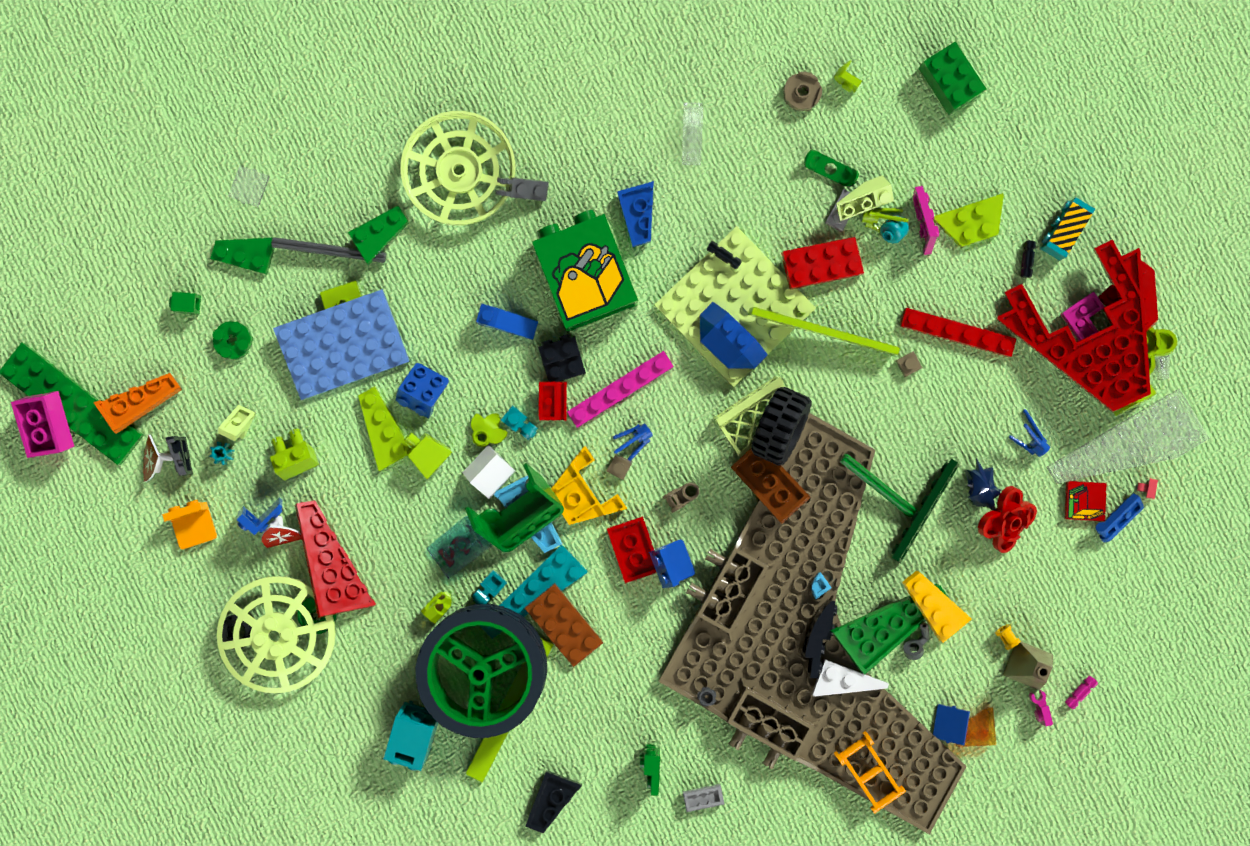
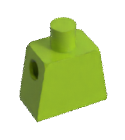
M410 432L404 439L411 447L407 451V456L426 479L452 453L448 446L427 433L418 438Z

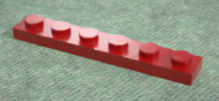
M910 308L904 309L900 327L1009 358L1012 357L1017 338Z

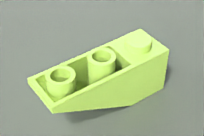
M883 175L861 184L836 203L839 220L843 221L893 202L894 197L891 184Z

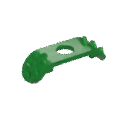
M810 150L805 157L804 165L806 168L836 183L852 187L858 180L859 173L856 169L823 155L816 150ZM829 163H833L836 166V172L831 175L825 171V167Z

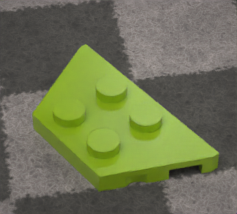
M1002 193L936 215L933 221L937 222L960 248L999 235L1004 195Z

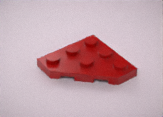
M1141 260L1147 332L1158 321L1155 270ZM1112 284L1098 297L1106 306L1121 300Z

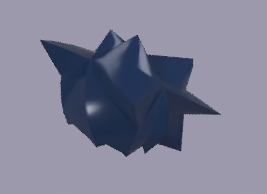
M976 458V469L964 470L968 480L967 486L970 487L968 498L971 499L974 506L987 507L992 511L996 510L994 499L1000 495L1001 489L994 485L993 467L983 469Z

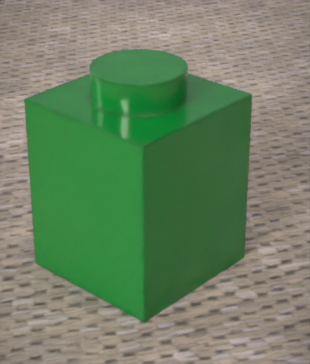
M172 292V296L169 298V307L171 311L176 313L200 315L201 295Z

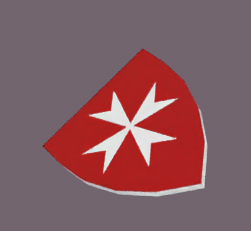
M148 435L144 451V482L150 481L155 473H160L163 461H173L171 453L158 452L151 435Z
M278 516L275 520L271 521L270 526L264 530L261 536V541L266 548L302 539L300 532L283 526L282 516Z

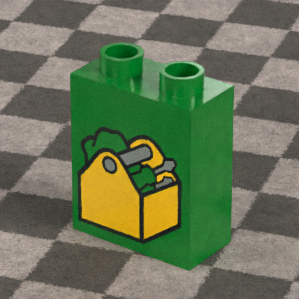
M594 210L577 214L572 218L575 225L560 230L558 224L545 226L537 231L539 239L532 241L567 333L638 306V298L606 216L602 214L596 217Z

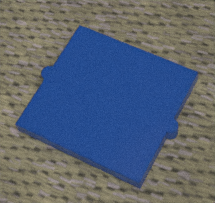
M938 704L933 735L937 739L946 741V743L952 742L964 746L970 711L958 709L956 706L950 707Z

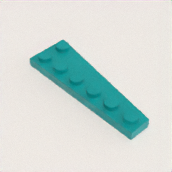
M561 545L499 606L509 608L525 617L529 614L525 610V606L555 583L562 591L584 576L588 571ZM479 625L491 639L503 632L491 626Z

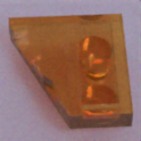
M987 707L969 718L965 745L956 744V747L996 745L993 707Z

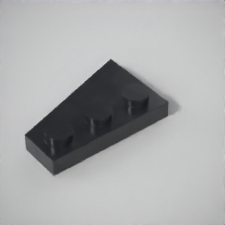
M546 770L525 827L544 833L561 810L569 803L574 794L582 787V783Z

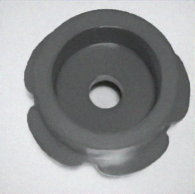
M704 687L698 692L697 698L700 700L701 705L711 706L716 702L715 697L717 695L713 689Z

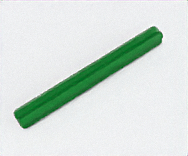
M844 454L840 458V463L908 517H913L917 511L915 507L850 455Z

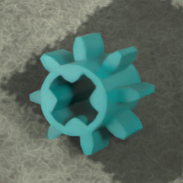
M217 442V447H210L212 454L209 457L215 459L214 464H219L221 461L222 465H227V460H234L231 456L235 450L229 448L230 443H225L223 446L222 442ZM220 450H223L222 453L225 454L224 457H221L222 454L219 453Z

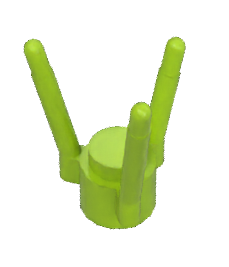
M874 208L864 212L862 222L866 223L865 227L872 228L879 233L880 228L873 225V223H878L879 218L900 222L909 221L907 218L880 214V212H903V209Z

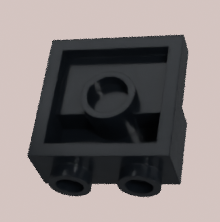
M570 334L559 337L560 341L552 342V339L541 342L542 346L538 347L549 382H561L586 374L575 336L571 337Z

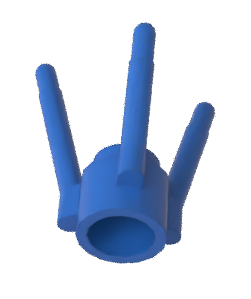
M1024 409L1023 412L1037 436L1027 424H1024L1023 426L1033 438L1030 442L1031 447L1012 435L1009 436V439L1026 449L1031 455L1036 454L1038 457H1041L1049 451L1050 446L1046 443L1047 440L1041 434L1028 411Z
M645 423L641 426L638 424L629 430L613 436V439H617L630 433L634 435L632 439L614 450V454L622 451L636 440L639 443L642 442L629 456L628 460L631 461L650 442L649 438L653 436Z

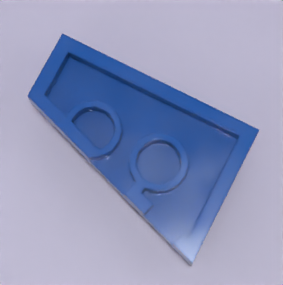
M654 181L617 191L632 247L651 242Z

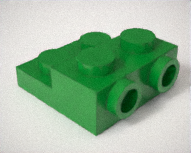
M645 744L644 753H640V769H643L644 775H647L646 784L647 789H650L651 796H659L660 749L654 744Z

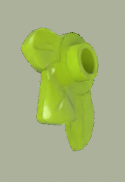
M478 413L473 416L471 428L474 431L472 441L475 445L485 447L489 443L498 444L505 439L508 432L499 428L500 417L498 413L490 414L485 418ZM480 434L485 435L484 441L479 440L478 437Z

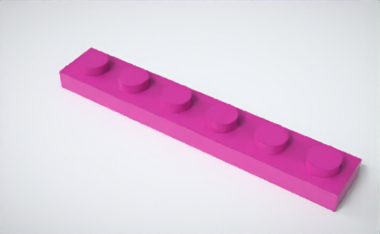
M662 351L573 407L567 413L578 428L674 366L666 353Z

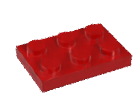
M643 516L607 528L625 583L657 573L649 553L654 550Z

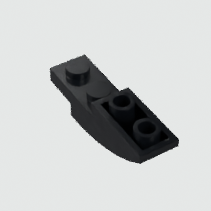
M827 599L815 614L803 643L802 655L809 658L807 675L810 678L818 679V675L822 673L823 664L820 662L821 654H824L825 651L823 640H831V636H834L830 630L835 629L833 616L837 615V605L831 599Z

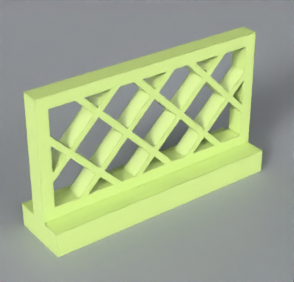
M778 376L773 377L713 417L739 457L752 448V443L750 444V442L753 440V428L758 426L754 424L756 414L764 413L757 411L759 403L761 401L769 402L770 400L766 399L771 395V399L778 388L785 387L782 379ZM747 411L753 412L751 423L741 422L743 414ZM730 422L738 423L735 434L728 433L724 426ZM741 424L750 426L749 436L738 435ZM738 437L748 439L746 447L742 450H739L736 446Z

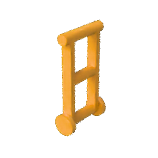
M864 731L862 732L864 737L841 753L835 751L834 755L842 766L846 764L872 803L870 809L875 814L904 794L906 790L902 785L898 787L872 748V745H874L873 740ZM866 745L878 764L859 777L847 758ZM883 771L895 790L876 803L864 783Z

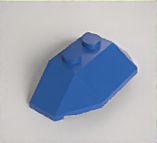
M712 302L699 315L700 342L728 369H755L768 355L759 342L736 319L716 303Z

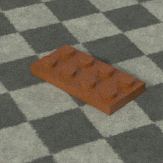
M751 449L731 466L732 470L782 524L811 498L781 465L773 464L754 455Z
M555 583L525 606V610L573 667L603 644V640Z

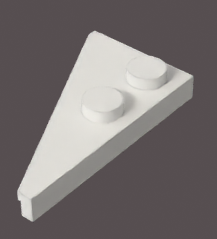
M824 659L822 673L818 675L812 695L823 696L887 689L889 683Z

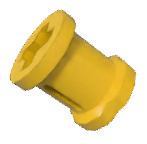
M1010 624L1000 627L995 632L996 636H999L1005 644L1006 650L1014 648L1021 642L1012 632Z

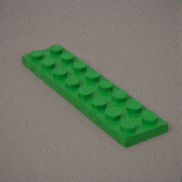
M21 342L0 369V375L27 396L58 391L69 428L117 465H122L144 436L131 424L117 434L114 433L94 404V402L99 400L26 343Z

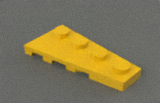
M915 571L902 582L938 640L942 643L972 620L919 571Z

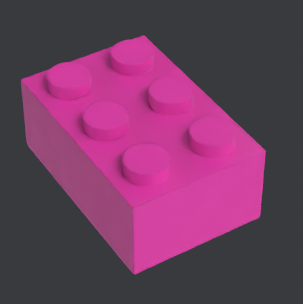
M58 391L28 396L11 402L27 458L60 453L74 447Z

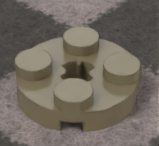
M798 72V74L789 77L784 86V101L797 111H810L818 104L822 96V86H820L818 78L809 72ZM802 87H805V91H808V94L801 96L798 93V89L801 90Z

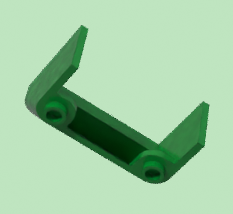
M527 463L523 466L529 477L525 482V486L529 491L504 510L499 512L496 509H486L481 514H477L471 508H465L473 530L502 552L513 551L558 518L564 511L561 501L545 479Z

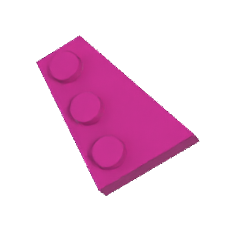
M923 186L915 187L912 197L916 218L918 221L921 220L920 238H925L923 253L928 255L932 254L936 239L939 237V229L933 222L934 212L928 205V193H925Z

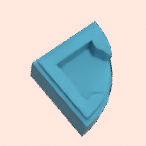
M821 572L815 575L811 585L812 594L815 599L831 589V586Z

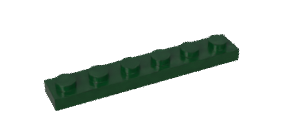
M950 459L949 463L945 462L942 466L940 478H936L933 481L931 493L925 495L921 502L922 508L919 512L916 511L911 519L913 523L910 528H905L901 535L903 538L901 543L896 544L891 552L893 554L892 559L901 564L958 469L959 463Z

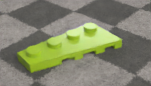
M374 386L358 395L378 471L380 472L407 457V451L410 449V446L404 441L403 433L377 387Z

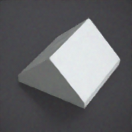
M488 445L462 473L475 488L490 499L515 470Z

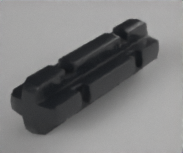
M1027 240L1024 242L1025 251H1023V269H1021V277L1023 278L1032 277L1033 270L1031 268L1034 265L1035 252L1033 250L1036 248L1035 241Z
M711 241L707 246V251L712 254L715 253L716 257L727 264H731L730 266L734 269H738L742 263L741 259L733 257L732 253L723 247H718V244L714 241Z

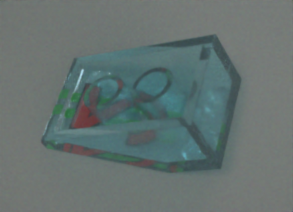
M467 515L426 549L446 577L450 579L494 545L473 530Z

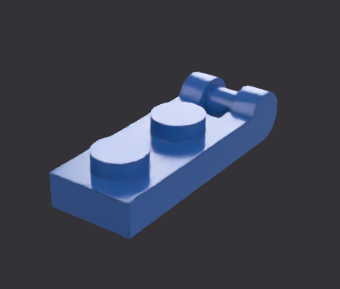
M1133 493L1115 512L1110 514L1105 522H1100L1096 525V531L1102 542H1110L1144 509L1140 496Z

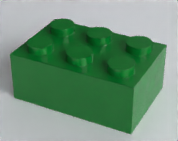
M956 41L923 61L918 68L948 115L953 114L972 102L987 90Z

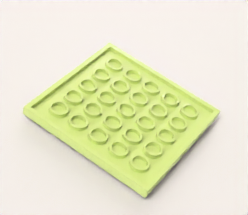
M737 226L718 243V247H723L732 253L733 257H738L742 260L738 269H734L730 266L731 264H727L716 257L715 253L709 252L654 304L732 387L738 384L752 369H728L700 342L699 315L712 302L719 305L736 319L759 342L767 354L795 328L748 315L750 308L756 307L804 320L816 309L797 288L790 290L787 277Z

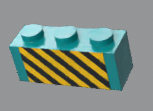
M1077 197L1064 203L1061 208L1062 214L1060 217L1057 216L1051 225L1053 229L1041 241L1043 245L1040 249L1059 261L1067 257L1095 211V208Z

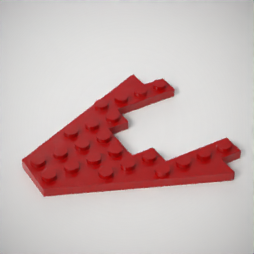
M1112 239L1094 248L1097 258L1121 299L1103 308L1112 326L1078 342L1073 337L1068 325L1049 334L1023 284L1004 292L1012 310L998 316L996 319L1110 411L1114 412L1149 396L1151 388L1141 251L1137 248L1122 256Z

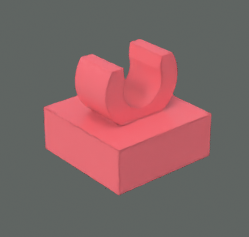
M1150 478L1148 484L1138 483L1137 491L1147 492L1146 498L1154 500L1158 480Z

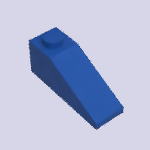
M481 304L476 320L479 325L531 340L534 339L538 326V321L485 304Z

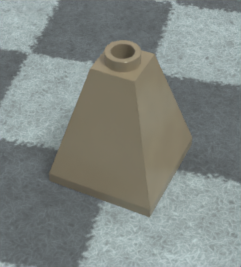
M1021 641L1013 648L1003 676L1040 690L1049 678L1053 668L1054 655Z

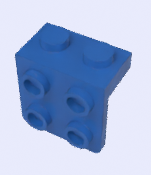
M416 363L398 388L395 401L401 406L408 407L418 415L429 419L433 413L436 401L447 387L449 380L426 366Z
M279 497L259 518L255 517L243 506L238 511V526L244 531L249 530L253 535L258 531L262 533L268 527L269 520L272 517L274 519L277 518L283 511L281 509L283 507V500Z
M681 539L649 552L662 588L677 586L680 581L695 574L686 546Z

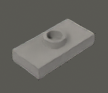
M720 784L682 791L686 812L725 805Z

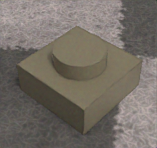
M914 351L895 360L904 377L923 368Z
M615 454L607 472L624 480L633 462Z

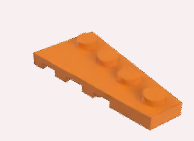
M168 373L146 382L145 385L132 387L127 392L119 395L114 394L109 396V399L94 402V404L113 432L117 434L180 392L182 388L172 374Z

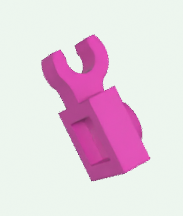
M1039 690L1040 697L1038 699H1035V695L1032 692L1029 693L1030 700L1036 706L1034 711L1036 720L1046 727L1053 725L1050 709L1046 704L1045 692Z

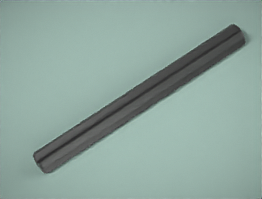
M272 238L273 248L364 260L356 248ZM378 253L372 261L384 263L386 261V253Z

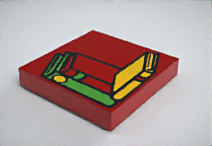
M1066 481L1065 519L1105 521L1107 483Z

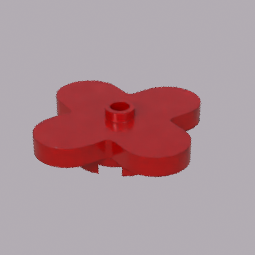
M1008 486L1000 493L996 510L987 512L980 519L978 532L986 538H993L992 544L996 550L1001 553H1007L1021 537L1019 534L1024 528L1027 529L1032 524L1037 514V508L1032 503L1023 501V493L1020 489Z

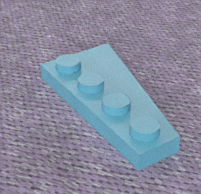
M528 475L494 493V496L504 504L505 508L529 491L525 486V482L529 478ZM552 522L531 537L544 553L563 544Z

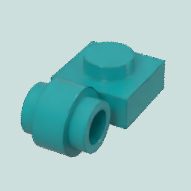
M513 405L501 419L503 423L515 432L521 428L520 434L527 440L533 439L537 434L538 428L530 421L527 424L524 423L528 417Z
M492 570L480 584L484 589L481 590L479 588L473 594V601L476 604H486L491 599L488 596L489 593L495 597L507 584V581L496 571Z

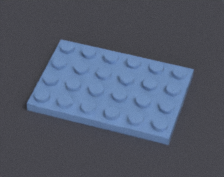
M383 289L273 328L301 400L410 362Z

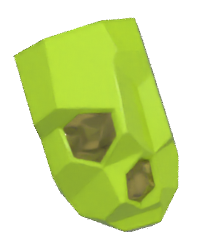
M447 591L436 594L421 610L423 615L436 624L450 609L452 604L451 594Z

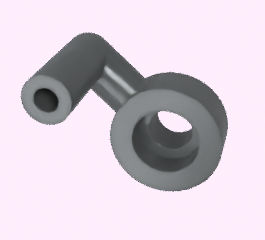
M927 623L920 624L922 636L918 640H909L903 646L904 654L910 660H918L924 654L923 645L930 639Z

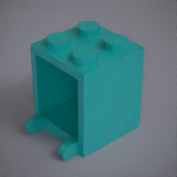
M410 700L403 703L395 717L383 760H387L394 765L406 766L413 771H421L430 754L438 722L428 713L426 708L414 705V701Z

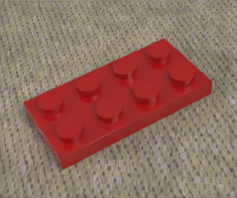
M855 237L786 250L781 253L790 290L864 274Z

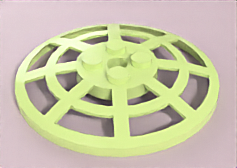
M467 111L440 113L423 122L407 140L401 158L402 183L412 203L430 219L453 226L474 224L494 214L508 198V196H502L499 202L488 212L485 211L481 204L491 195L496 185L506 187V190L509 191L510 184H500L497 182L499 163L496 155L506 149L510 161L509 178H515L516 163L509 140L502 130L487 118ZM450 119L470 120L467 131L455 130L443 133L439 123ZM477 122L491 129L502 142L492 148L485 139L475 134ZM432 127L437 138L427 146L423 155L413 152L412 148L418 138L427 129ZM465 137L463 147L451 148L447 139ZM473 140L480 143L487 152L477 156L470 150ZM441 143L445 152L438 160L430 158L429 155L432 150ZM409 159L420 162L419 174L422 185L411 189L408 179ZM489 159H492L493 176L482 174V163ZM426 165L436 168L437 179L427 182ZM463 166L465 169L464 173L456 175L454 173L455 167ZM480 181L489 183L490 186L487 191L478 198L474 188ZM441 185L447 189L449 193L446 201L439 198L432 189ZM426 192L433 201L443 206L440 217L428 211L417 200L416 196ZM467 193L472 201L465 204H453L456 194ZM475 207L479 214L478 217L468 220L448 219L451 209L464 210Z
M265 577L245 585L226 603L218 622L217 644L221 659L226 668L242 684L265 693H284L299 689L308 684L325 668L335 645V622L333 615L325 616L326 621L314 623L309 611L301 604L308 594L314 598L310 585L290 577ZM269 583L289 584L298 587L301 591L295 599L283 595H271ZM261 585L263 597L252 601L243 610L234 604L245 592ZM272 601L288 603L290 606L285 614L273 612ZM264 603L265 615L261 616L258 620L248 614L254 607ZM297 609L304 616L308 625L297 627V624L292 619ZM230 610L238 618L234 626L233 640L223 642V624ZM244 621L252 627L250 637L239 639L241 623ZM328 629V645L323 659L320 660L311 655L316 643V631ZM271 631L279 633L280 638L278 641L270 639ZM310 633L307 650L304 651L297 647L299 635ZM252 645L257 653L252 663L246 658L241 647ZM235 648L240 660L248 667L243 677L231 666L224 650ZM293 653L301 658L295 665L285 669L284 657ZM264 658L275 660L277 671L264 670L259 668V665ZM306 662L317 667L304 680L293 685L289 684L287 675L298 670ZM254 673L268 677H279L282 687H263L249 681Z

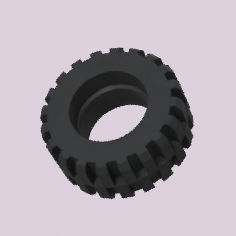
M780 387L775 391L761 416L753 437L751 450L754 455L776 465H784L787 462L807 422L812 406V401L809 397L787 387Z

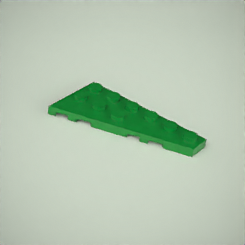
M937 583L934 584L940 591H942L948 597V595L945 593L941 585ZM909 595L830 631L860 672L865 675L920 627V624L924 623L926 619Z

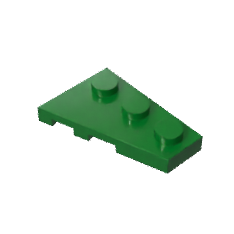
M396 206L349 231L348 234L367 266H369L378 253L380 254L384 247L409 223L400 207Z
M274 237L215 240L210 259L267 275L275 250L272 247V238Z

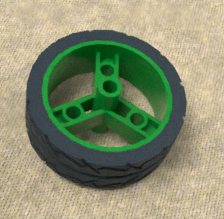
M475 604L458 609L444 618L430 632L419 651L420 654H418L415 667L416 684L420 699L428 713L442 727L470 738H490L507 733L517 727L533 711L544 689L547 676V656L542 639L535 628L522 615L499 605ZM468 626H491L511 636L516 643L490 655H481L454 636L453 633ZM454 649H460L463 656H456ZM507 653L511 654L514 660L509 662L505 659L504 655ZM440 655L468 674L470 680L468 710L455 703L442 686L438 669ZM467 656L477 661L473 667L464 661ZM494 659H499L502 666L495 669L496 663ZM527 662L528 681L523 695L510 707L490 713L493 677ZM486 682L485 689L477 688L478 685H482ZM475 696H482L484 702H477Z

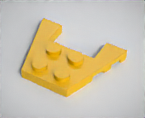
M586 446L581 449L551 488L563 505L564 511L562 515L569 525L627 509L618 494L600 504L579 473L581 469L595 461Z

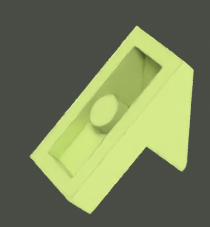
M238 405L220 425L218 434L233 441H236L238 437L244 439L255 417V412Z

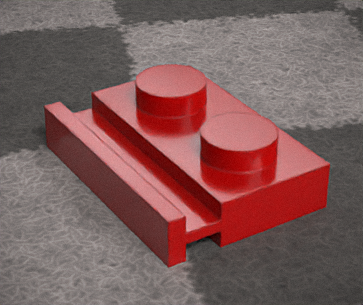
M539 381V420L566 421L567 382Z

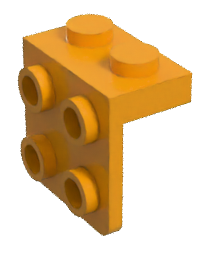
M193 500L187 502L186 507L180 508V506L169 508L168 513L162 514L164 522H172L180 549L193 547L217 538L207 502Z

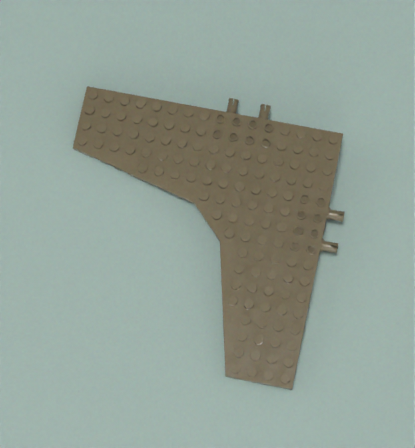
M809 413L795 449L792 451L787 462L781 466L811 498L783 524L759 499L728 556L724 557L712 549L708 551L714 558L706 555L705 560L719 566L720 570L707 591L692 582L689 585L695 592L688 588L686 594L700 600L701 605L658 682L699 705L701 704L697 698L698 692L704 687L713 689L717 695L715 697L716 702L711 706H701L737 729L728 744L739 750L747 735L766 744L771 749L762 763L767 767L769 766L770 769L774 768L779 756L782 754L816 770L869 800L846 764L842 766L834 755L835 751L841 753L864 737L862 732L866 731L874 742L872 748L898 787L902 785L906 790L904 794L883 809L930 835L967 766L885 689L823 696L812 695L817 678H810L807 675L809 658L802 655L803 643L810 623L820 607L827 599L836 601L837 590L840 586L841 575L845 567L847 553L857 522L858 511L860 510L862 496L866 488V483L840 463V458L844 454H848L870 471L875 449ZM821 572L831 586V589L815 599L812 594L811 585L815 575ZM838 614L833 616L835 628L841 626ZM831 636V640H823L825 651L824 654H821L820 662L823 663L824 659L860 672L835 636ZM866 745L847 758L859 777L878 764ZM883 771L864 783L876 803L895 790Z

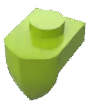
M850 60L837 70L834 79L842 85L843 89L855 93L862 80L846 71L852 62Z

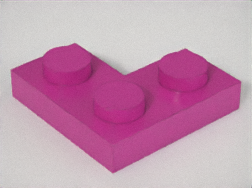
M1091 292L1060 314L1080 341L1099 332L1090 320V317L1102 310L1104 305L1095 292Z

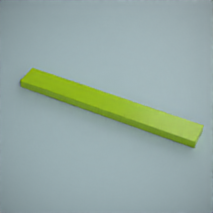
M756 307L749 309L748 315L891 355L899 354L900 348L894 345Z
M540 637L548 657L554 644ZM527 662L522 663L498 711L510 707L525 692L528 681ZM508 732L483 739L466 775L483 783Z

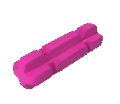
M1088 676L1084 681L1085 683H1082L1072 693L1073 696L1065 701L1071 709H1075L1079 705L1078 702H1082L1091 692L1090 689H1094L1098 685V682L1093 677Z

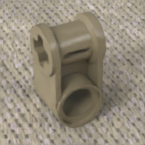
M688 482L665 494L662 498L666 499L671 508L670 512L673 513L696 499L699 495V488L695 483ZM688 486L696 488L694 496H688L685 493V489Z

